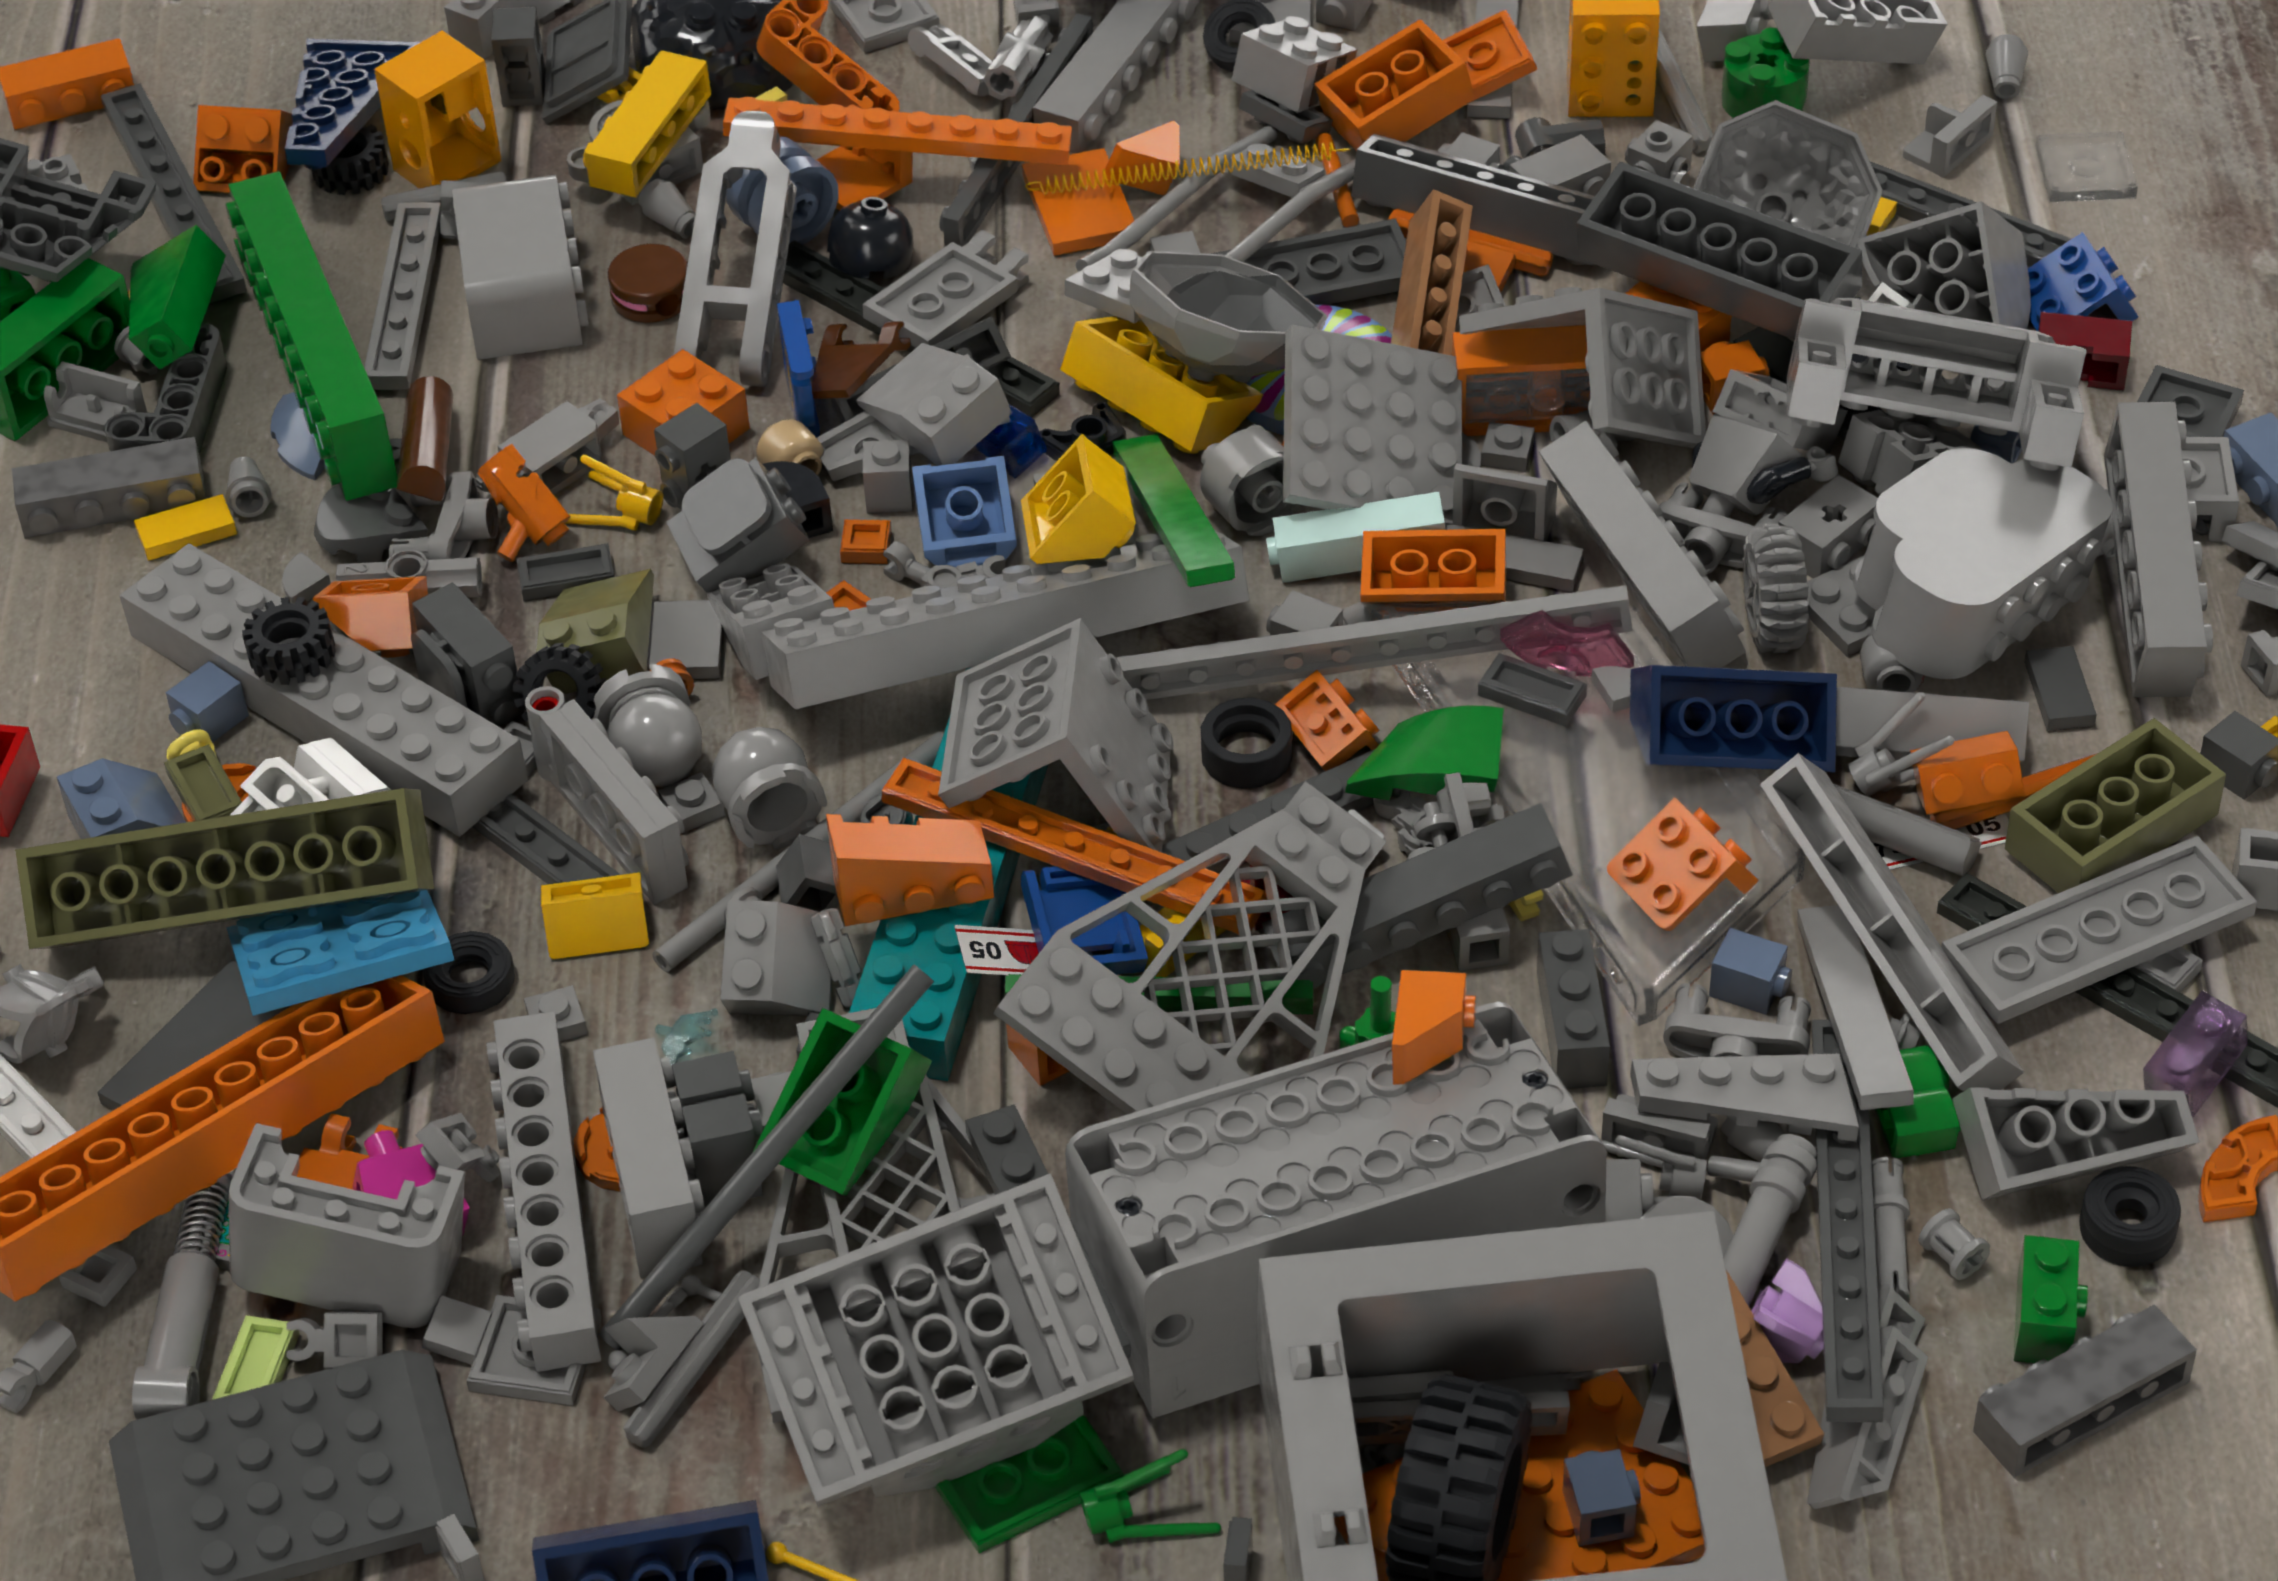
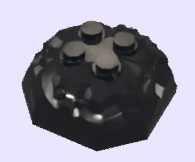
M638 0L632 7L631 16L635 69L642 74L644 68L653 62L661 50L707 61L711 96L707 101L709 102L710 109H726L729 97L756 98L776 86L783 92H786L794 84L767 63L758 54L756 48L766 16L782 0Z

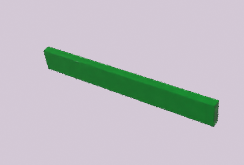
M1153 434L1113 441L1115 459L1122 466L1126 467L1128 482L1187 586L1196 587L1233 580L1235 578V569L1232 558L1158 435Z

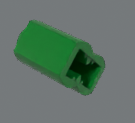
M1929 1045L1901 1049L1900 1053L1914 1090L1913 1105L1874 1109L1880 1118L1883 1135L1892 1157L1897 1159L1956 1149L1958 1132H1961V1127L1954 1103L1948 1092L1949 1074L1940 1060L1936 1059Z

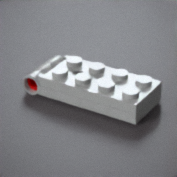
M544 686L532 690L525 699L538 774L543 779L552 782L628 874L640 872L643 892L654 905L687 889L688 883L685 867L689 865V858L681 844L680 833L684 832V825L677 810L672 805L666 807L661 802L652 781L647 776L640 777L637 774L627 752L622 747H614L609 741L608 734L599 719L594 718L591 720L574 699L565 703L563 693L555 687Z

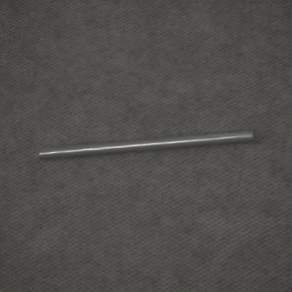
M913 965L601 1329L598 1335L615 1350L621 1349V1346L605 1331V1328L627 1318L648 1317L932 985L934 981L916 965Z

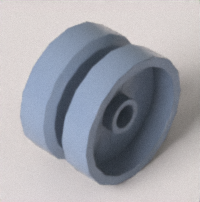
M780 137L779 159L790 170V180L797 188L789 243L795 240L804 245L817 236L832 218L838 202V183L833 173L820 162L813 159L798 143L788 137ZM743 169L742 178L732 184V188H727L726 202L732 213L743 223L752 227L758 235L767 177L761 170Z

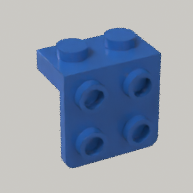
M2083 232L2028 268L2031 294L2029 319L2036 331L2039 328L2041 312L2087 316L2105 303H2107L2118 320L2134 321L2139 317L2129 302L2136 297L2132 288L2123 275L2116 279L2112 275L2113 272L2119 269L2105 247L2096 251Z

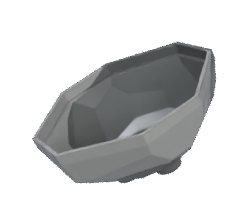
M1148 251L1134 267L1130 278L1131 307L1165 349V353L1189 367L1188 374L1200 381L1210 382L1214 380L1216 375L1223 374L1234 381L1248 383L1253 376L1285 369V332L1292 325L1322 330L1327 319V315L1282 276L1222 254Z

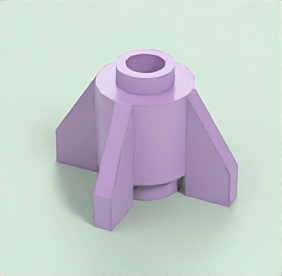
M1786 1258L1772 1280V1283L1780 1287L1781 1291L1778 1292L1770 1286H1767L1764 1291L1760 1290L1751 1311L1754 1315V1320L1761 1326L1781 1362L1800 1363L1806 1355L1815 1359L1824 1347L1822 1303L1806 1270Z

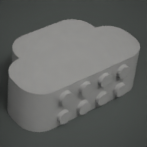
M1955 448L1938 454L1881 493L1876 501L1873 514L1875 524L1865 556L1857 564L1853 576V585L1857 594L1865 603L1877 610L1871 625L1872 636L1876 644L1893 653L1899 663L1912 671L1938 679L1965 677L1989 660L1996 661L2009 645L2016 640L2020 642L2025 640L2034 627L2042 621H2051L2060 608L2070 601L2072 603L2077 602L2085 593L2089 585V577L2094 562L2102 548V540L2113 511V503L2108 492L2095 480L2073 467L2059 466L2058 470H2043L2030 464L2031 460L2026 459L2011 464L1995 454L1973 448Z

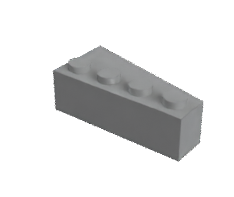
M1771 0L1768 6L1792 58L1924 64L1947 26V22L1935 0Z

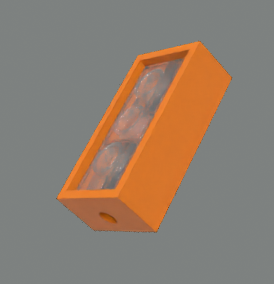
M1586 325L1488 330L1468 335L1453 332L1452 356L1456 357L1457 379L1462 381V432L1467 436L1486 435L1489 422L1535 428L1534 432H1549L1553 417L1577 414L1588 410L1591 397L1589 374L1585 365L1587 354Z

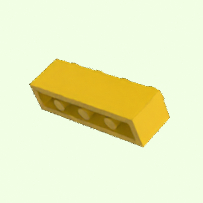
M661 50L653 62L644 68L641 78L631 91L626 92L618 109L612 116L606 119L603 129L594 141L588 143L585 148L583 164L587 167L590 187L634 198L639 195L711 96L707 61Z

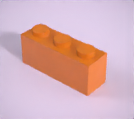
M120 38L0 67V84L14 130L102 109L103 104L100 95L134 85L131 69Z

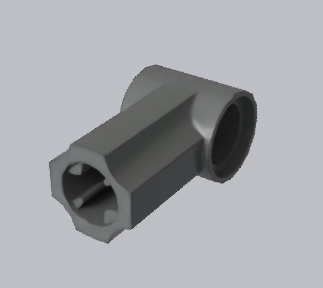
M1534 117L1522 122L1515 132V139L1522 159L1581 134L1603 155H1605L1606 148L1604 127L1601 119L1551 125L1544 118Z

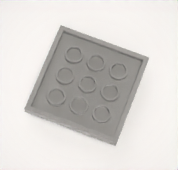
M1292 325L1285 332L1283 502L1321 509L1361 508L1365 503L1439 492L1445 529L1447 524H1454V468L1456 463L1462 464V381L1457 379L1456 357Z

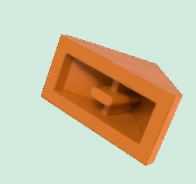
M1173 120L1116 143L1105 168L1107 180L1111 181V168H1113L1115 179L1118 183L1119 167H1121L1126 183L1127 166H1129L1134 182L1135 165H1137L1142 181L1143 164L1146 166L1150 180L1151 163L1154 164L1156 176L1159 178L1160 162L1162 163L1164 175L1167 177L1168 161L1170 162L1173 176H1175V161L1177 160L1178 165H1180V126ZM1170 171L1167 181L1163 178L1162 172L1159 181L1155 179L1154 173L1151 182L1147 180L1145 175L1143 183L1139 181L1137 176L1136 183L1132 184L1129 177L1126 186L1165 196L1173 178Z

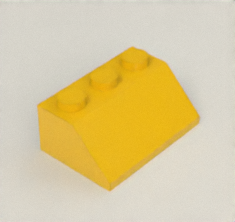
M1082 434L1021 500L1030 559L1036 564L1105 558L1114 547L1121 548L1125 545L1135 530L1136 521L1124 466Z

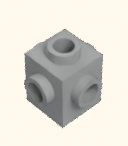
M1656 120L1638 138L1631 140L1625 152V161L1629 165L1670 179L1672 171L1680 172L1681 170L1689 171L1691 169L1693 135Z

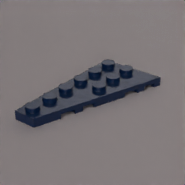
M307 39V53L303 56L304 70L300 71L295 95L296 108L292 110L293 125L289 127L285 145L287 163L291 165H305L308 169H320L328 166L381 107L374 69L421 42Z

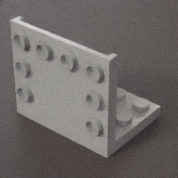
M1566 287L1554 290V297L1543 299V296L1540 295L1520 296L1515 298V305L1504 307L1503 303H1485L1477 306V312L1459 316L1460 334L1463 335L1488 330L1586 325L1587 354L1585 365L1589 374L1591 397L1588 411L1592 420L1593 430L1691 449L1703 441L1706 427L1698 311L1603 288L1582 291V288Z
M1079 618L956 675L938 795L948 808H952L965 801H975L985 795L987 791L1007 782H1018L1030 772L1060 759L1117 836L1162 852L1163 841L1166 838L1164 822L1165 811L1168 809L1167 788L1168 780L1171 778L1169 766L1171 750L1174 747L1173 738L1166 725L1157 723L1151 715L1142 692L1137 688L1132 689L1124 678L1117 658L1113 654L1105 652L1083 620Z

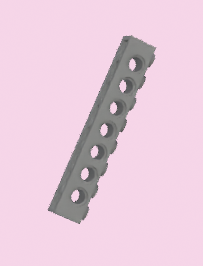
M555 1011L493 1020L496 1041L486 1043L490 1072H499L500 1079L491 1080L490 1082L495 1111L504 1110V1118L495 1119L499 1150L508 1149L509 1154L508 1157L499 1158L503 1188L513 1189V1196L504 1197L503 1199L508 1229L517 1228L518 1236L508 1238L512 1269H522V1277L512 1279L517 1310L526 1309L527 1313L526 1319L517 1320L521 1351H532L536 1372L565 1368L573 1363L583 1365L601 1362L562 1048Z

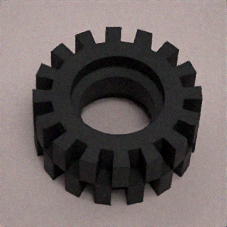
M365 123L328 166L320 169H311L316 185L319 188L324 186L325 191L328 193H332L337 189L338 195H346V190H352L353 195L360 194L359 188L365 187L367 191L373 189V181L380 184L384 180L383 175H387L389 171L383 134L381 131L377 132L376 126L372 124L366 128Z
M289 597L281 598L282 604L275 606L273 601L265 603L266 611L263 612L259 608L255 609L252 612L253 619L247 618L244 623L245 630H242V637L251 669H254V673L259 678L264 675L266 682L274 683L276 678L279 677L281 685H289L290 678L296 677L298 683L305 682V674L310 673L313 677L321 674L319 666L328 668L331 664L330 657H335L336 645L326 610L324 608L320 609L319 603L313 600L307 605L306 599L302 597H297L295 603H290ZM299 638L298 640L290 643L278 644L279 642L286 639Z
M555 643L549 648L547 645L528 658L525 664L519 668L516 674L519 679L513 683V692H519V696L514 700L516 707L523 706L526 711L525 699L532 690L543 687L544 679L549 673L559 671L568 674L574 680L577 686L575 701L592 719L596 710L594 696L606 681V678L600 679L599 676L603 668L600 663L592 664L590 659L594 655L588 650L583 654L578 652L580 647L578 645L571 644L568 647H564V643ZM526 711L521 716L527 722L528 716Z

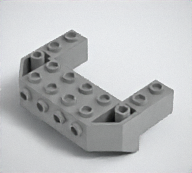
M1837 298L1831 303L1822 302L1818 299H1805L1799 317L1787 374V416L1794 417L1795 422L1800 425L1820 428L1823 427V423L1835 425L1839 403L1846 408L1854 410H1867L1869 405L1885 408L1889 415L1898 418L1911 419L1914 418V414L1933 417V422L1948 427H1959L1961 422L1979 425V430L1992 435H2006L2007 431L2018 432L2023 457L2026 460H2031L2030 464L2032 466L2051 471L2058 470L2059 466L2071 468L2084 416L2078 386L2086 349L2076 345L2065 346L2055 344L2052 336L2034 330L1856 298ZM1852 354L1868 356L1862 363H1856L1852 360ZM1897 362L1913 364V367L1908 371H1901L1896 367ZM1943 370L1959 373L1954 379H1946L1942 376ZM1989 378L2005 381L2002 386L1997 388L1991 387L1987 383Z

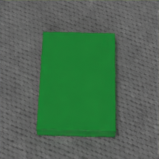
M1082 1415L1034 1448L1002 1461L993 1462L982 1469L951 1481L948 1479L937 1483L935 1488L979 1554L1081 1504L1079 1492L1113 1482L1123 1477L1124 1473L1086 1417Z

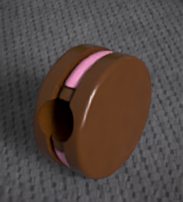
M662 244L637 245L618 254L608 268L610 295L615 310L629 320L644 323L667 320L679 314L688 264L684 255L678 250Z

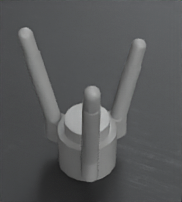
M1918 692L1870 740L1855 748L1859 758L1849 763L1848 766L1854 781L1865 796L1870 797L1881 790L1885 793L1899 784L1915 779L1913 768L1905 771L1902 770L1940 752L1954 743V738L1947 736L1897 761L1887 748L1879 752L1876 748L1924 701L1925 694L1923 692Z
M1621 1135L1616 1138V1143L1602 1141L1606 1152L1628 1159H1640L1642 1163L1661 1168L1659 1189L1668 1191V1196L1653 1197V1205L1673 1196H1689L1701 1200L1707 1160L1677 1154Z

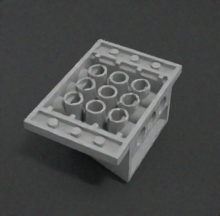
M1051 1173L738 1296L818 1507L871 1486L875 1498L932 1489L943 1480L948 1479L951 1481L982 1469L993 1462L1002 1461L1036 1447L1084 1415L1082 1401L1134 1381L1133 1372Z

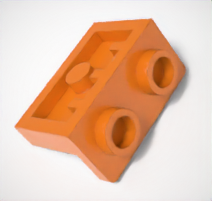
M1318 670L1314 671L1274 704L1285 712L1291 721L1292 731L1324 771L1343 764L1365 745L1371 751L1379 746L1378 742L1373 738L1380 731L1379 728L1362 708L1355 714L1348 706L1355 699L1337 678L1329 684Z

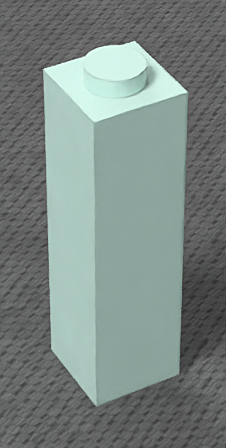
M1433 492L1365 503L1361 508L1325 509L1274 517L1275 537L1266 538L1270 566L1280 565L1282 583L1361 571L1363 531L1446 530L1440 493Z

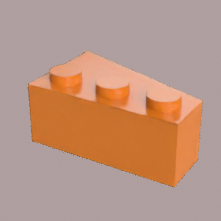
M826 814L834 884L845 926L870 923L877 920L923 913L929 910L970 904L994 898L992 865L979 820L918 818L917 825L889 824L888 817L872 816L871 823L843 822L842 816L839 814Z

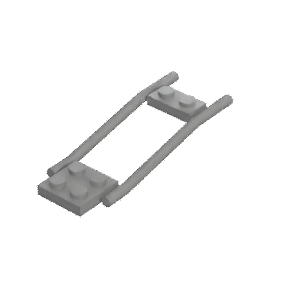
M1270 125L1265 126L1210 157L1214 172L1216 168V155L1219 157L1221 169L1223 170L1224 155L1226 154L1231 170L1232 154L1234 153L1237 166L1240 168V153L1242 152L1246 167H1248L1249 151L1256 167L1257 150L1264 166L1265 149L1268 152L1272 166L1273 149L1268 144L1277 139L1276 129ZM1276 151L1277 159L1280 164L1281 153ZM1285 155L1286 160H1287V163H1288V158H1289V156H1288V155ZM1291 156L1289 166L1285 164L1283 158L1281 167L1277 165L1274 158V166L1272 168L1269 166L1266 157V167L1264 169L1261 167L1258 159L1256 170L1252 167L1250 160L1249 170H1245L1242 162L1240 172L1237 171L1234 163L1233 172H1229V174L1290 196L1292 199L1225 256L1245 262L1312 203L1351 182L1354 177L1356 159L1326 176L1324 175V169L1309 164L1307 161L1303 164L1300 157L1298 164L1295 165ZM1208 160L1203 163L1206 173L1208 167ZM1219 166L1216 175L1220 172ZM1211 167L1207 176L1204 174L1203 169H1201L1199 177L1194 171L1191 178L1189 176L1186 177L1110 242L1077 260L1076 269L1078 273L1065 279V296L1132 323L1141 320L1130 305V278L1134 267L1143 257L1138 256L1136 252L1128 248L1216 176L1212 173Z

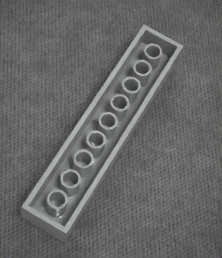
M1215 530L1234 562L1235 578L1230 581L1196 587L1187 586L1158 533L1138 537L1136 544L1121 548L1114 547L1105 558L1047 563V565L1031 568L1029 565H1014L1003 569V575L987 579L982 575L967 576L959 579L957 586L940 589L938 586H925L913 590L912 596L898 600L889 596L871 599L866 602L867 607L851 611L846 607L831 608L820 613L821 618L804 622L801 618L780 620L774 624V629L761 631L770 685L794 709H799L975 667L1079 618L1083 620L1096 638L1249 601L1242 546Z
M190 543L119 595L132 637L191 673L208 661L212 662L241 682L248 708L307 744L317 740L332 738L389 787L390 790L401 788L419 789L424 815L459 837L480 821L481 817L487 815L498 803L503 802L509 794L515 792L528 781L519 738L333 628L331 629L336 645L335 657H330L331 664L328 668L319 666L321 674L313 677L310 673L305 674L306 681L301 683L297 682L296 677L290 678L289 685H281L279 677L276 678L274 683L266 682L264 675L259 678L254 673V669H251L242 637V630H245L244 623L246 619H253L252 612L255 609L259 608L265 612V603L273 601L275 606L281 605V597ZM299 638L286 639L279 642L278 644L290 643L298 640Z

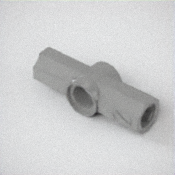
M1035 16L1031 20H1022L1013 33H1006L983 79L988 86L989 95L1001 101L1009 96L1016 97L1024 84L1031 77L1034 78L1053 38L1048 29V22Z
M406 549L392 554L386 562L337 564L336 581L426 576L428 595L453 582L467 598L482 597V567L480 558L477 557L427 560L423 553L417 550Z

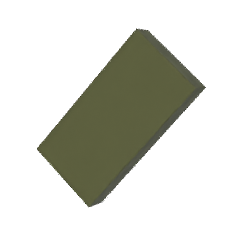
M209 744L164 762L166 773L193 821L229 816L242 803Z

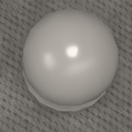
M649 664L651 671L638 672L628 676L625 669L605 681L595 694L594 703L596 710L594 717L603 724L609 741L614 747H622L627 752L637 774L640 777L647 776L655 788H665L688 777L702 755V730L698 718L690 709L691 702L682 677L671 668Z
M755 727L735 732L720 748L713 763V783L717 798L727 808L729 820L737 838L749 848L754 849V844H772L774 850L790 846L798 834L805 835L817 825L815 821L816 816L821 811L822 806H827L824 789L818 777L808 769L802 748L779 729Z

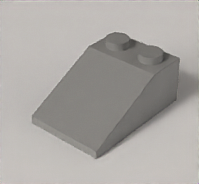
M921 343L856 399L858 406L903 440L909 439V444L937 466L955 464L1012 414L998 378L967 356L925 343Z

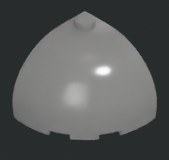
M1982 201L1857 239L1858 247L1862 250V261L1865 270L1874 286L1878 288L1882 282L1915 305L1914 309L2026 329L2030 317L2031 294L2022 232Z

